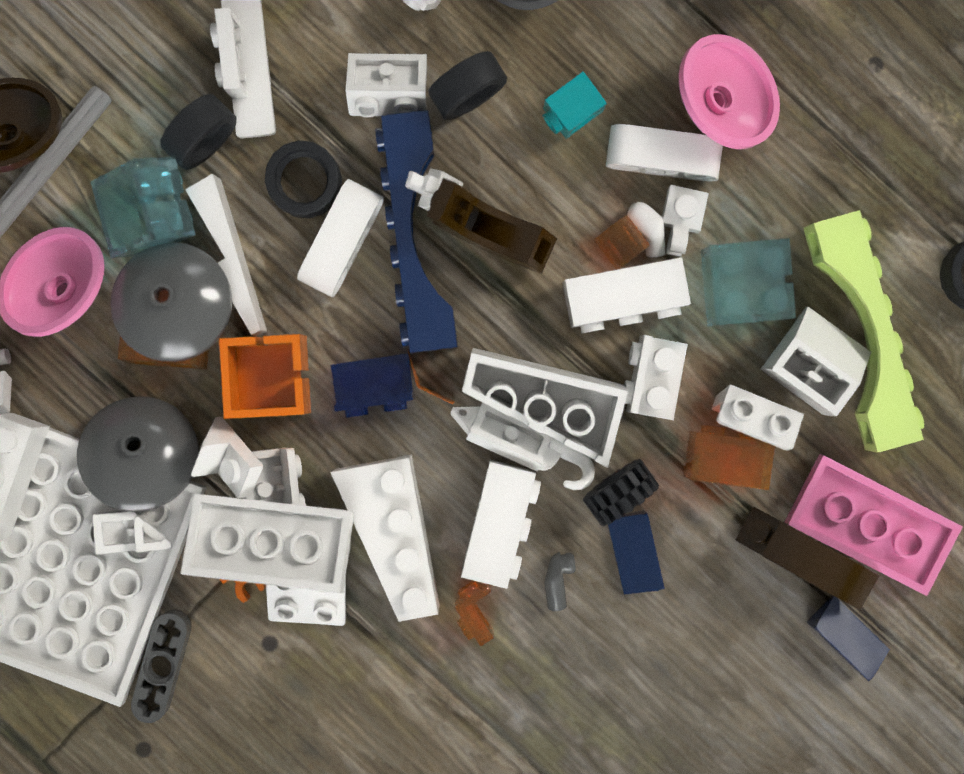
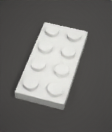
M194 494L181 574L343 593L354 512Z

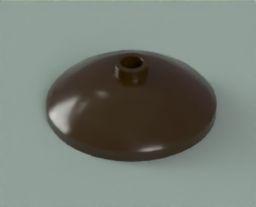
M24 78L0 79V173L14 171L32 163L48 150L59 134L62 124L60 106L52 92L36 81Z

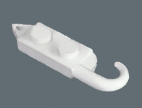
M483 402L480 407H453L451 410V416L468 435L466 440L534 471L551 469L558 462L559 458L572 462L581 468L583 476L578 481L565 480L563 482L564 487L571 490H582L588 487L594 480L595 468L588 456L579 451L576 452L563 445L562 442L528 427L527 424L510 415L508 416Z

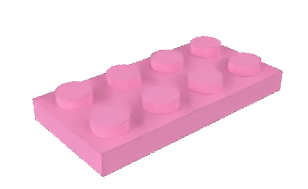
M819 454L784 522L926 596L931 590L963 526Z

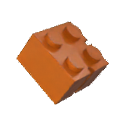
M291 334L263 336V338L238 337L219 339L224 419L304 415L311 413L309 378H301V371L309 370L306 335Z

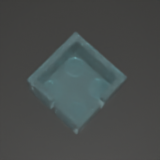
M175 157L135 158L91 181L111 259L132 257L151 246L178 243L195 235L193 218L187 201L180 198V194L184 192L182 176L179 173Z
M789 238L709 245L701 250L707 327L783 321L796 318L793 282L785 283V277L792 275Z

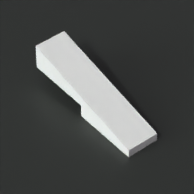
M211 174L185 190L225 257L218 264L228 278L232 292V302L251 335L260 336L267 332L222 181L214 174Z

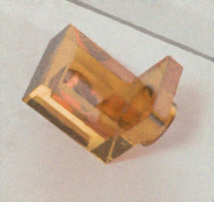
M473 580L457 592L459 598L455 600L454 607L461 616L457 623L468 640L475 637L479 645L483 646L494 638V629L476 602L492 591V586L482 582L479 584L478 581Z

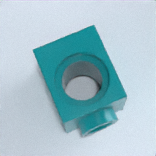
M583 71L545 99L543 109L546 113L542 116L553 133L561 132L565 139H567L604 111L607 102Z

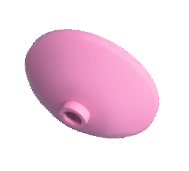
M721 34L703 37L686 51L679 69V87L684 106L695 125L713 141L732 149L752 148L766 140L777 125L780 101L775 80L763 59L750 46L739 39Z
M71 227L50 229L27 241L12 256L0 278V315L5 323L23 335L40 337L59 332L76 322L90 308L102 284L104 258L99 245L85 232Z

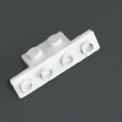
M221 0L222 8L214 9L216 23L210 24V32L214 48H219L220 63H215L216 81L218 86L223 87L224 91L232 98L233 112L237 117L236 135L240 139L275 135L276 126L261 0Z

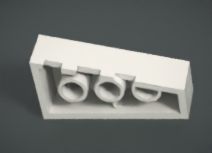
M473 348L462 392L508 416L510 415L527 424L528 427L562 442L563 445L576 452L579 451L594 459L595 462L608 468L628 390L623 384Z
M412 455L337 468L330 472L347 510L354 512L353 523L398 621L438 615L440 603Z

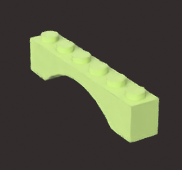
M859 210L804 227L813 265L827 274L845 292L857 312L864 330L867 350L871 352L867 363V377L863 395L855 412L865 450L879 453L924 440L921 429L924 428L923 416L920 410L914 407L911 392L914 389L913 380L909 371L904 369L900 354L903 353V344L899 334L893 331L891 324L892 304L889 297L883 294L879 279L882 277V269L878 258L873 256L869 245L871 229L868 221L865 218L862 219Z

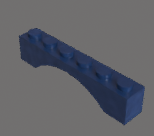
M423 110L382 115V128H375L378 152H385L387 167H380L383 191L390 190L392 206H385L387 228L388 230L395 229L397 243L396 245H390V255L393 269L400 268L401 283L395 284L397 307L405 308L406 322L399 323L402 346H409L410 353L458 348L454 310L437 293L426 277L418 259L413 235V212L417 192L405 187L409 172L413 171L424 176V173L435 157L429 111Z

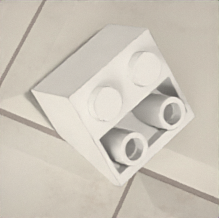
M807 306L760 370L822 415L837 417L861 384L871 352Z

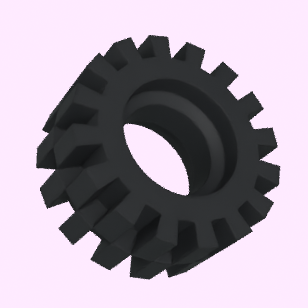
M638 459L630 464L628 463L622 469H618L613 475L605 478L602 483L597 484L593 490L586 494L583 501L599 524L605 526L606 524L613 523L616 519L619 520L624 514L630 513L637 505L645 502V499L651 497L654 491L659 488V484L643 461Z

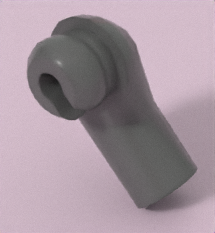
M558 552L550 559L544 584L547 606L551 611H561L567 607L563 574H573L576 571L575 559L572 553L560 555V552Z

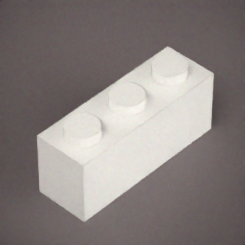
M682 257L563 281L571 328L580 326L581 333L605 329L603 322L619 319L620 326L643 322L642 314L657 312L658 319L682 315L680 307L691 304Z
M15 413L0 414V540L11 537L50 427Z
M490 459L462 568V578L506 589L508 588L510 578L517 580L522 557L516 556L519 540L527 541L532 520L525 518L528 504H536L541 486V481L535 480L536 472L534 470Z

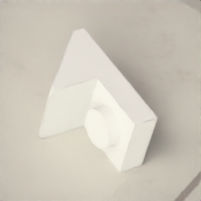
M215 417L201 446L191 476L197 477L218 473L237 498H244L252 495L263 464L223 417Z

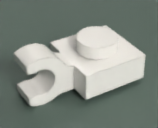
M430 168L428 175L426 174L425 177L410 171L405 187L421 194L418 206L429 211L431 198L435 191L438 190L443 178L456 182L460 186H463V182L441 170Z
M675 185L668 187L662 214L664 226L671 227L666 254L677 257L685 254L689 237L688 232L699 233L701 231L709 193Z

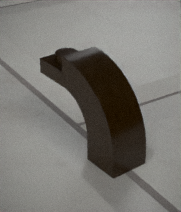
M445 178L442 179L438 190L433 194L430 201V209L426 215L433 220L432 223L446 232L484 251L540 274L543 273L557 241V238L544 227L498 210L476 198L458 183Z
M753 507L735 541L860 610L879 578V575L756 507Z

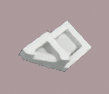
M119 511L92 515L96 555L171 549V541L137 512Z

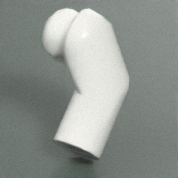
M643 202L633 203L628 209L627 217L631 225L645 237L646 256H664L665 236L663 218L649 205Z

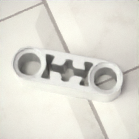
M616 124L612 125L610 129L606 167L621 171L697 181H717L723 146L703 134Z
M347 179L341 187L301 265L297 280L333 298L340 289L381 209L384 197Z

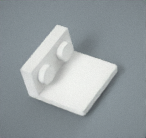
M350 539L349 554H350V549H351V539ZM346 575L343 593L266 585L268 619L270 621L345 625Z

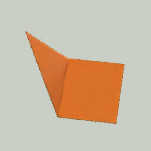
M409 353L416 386L438 398H441L451 404H454L455 401L420 385L417 373L415 371Z

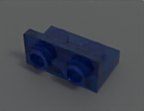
M408 353L331 365L336 399L334 409L335 412L345 410L346 418L368 415V407L383 405L384 412L407 409L406 401L415 400Z

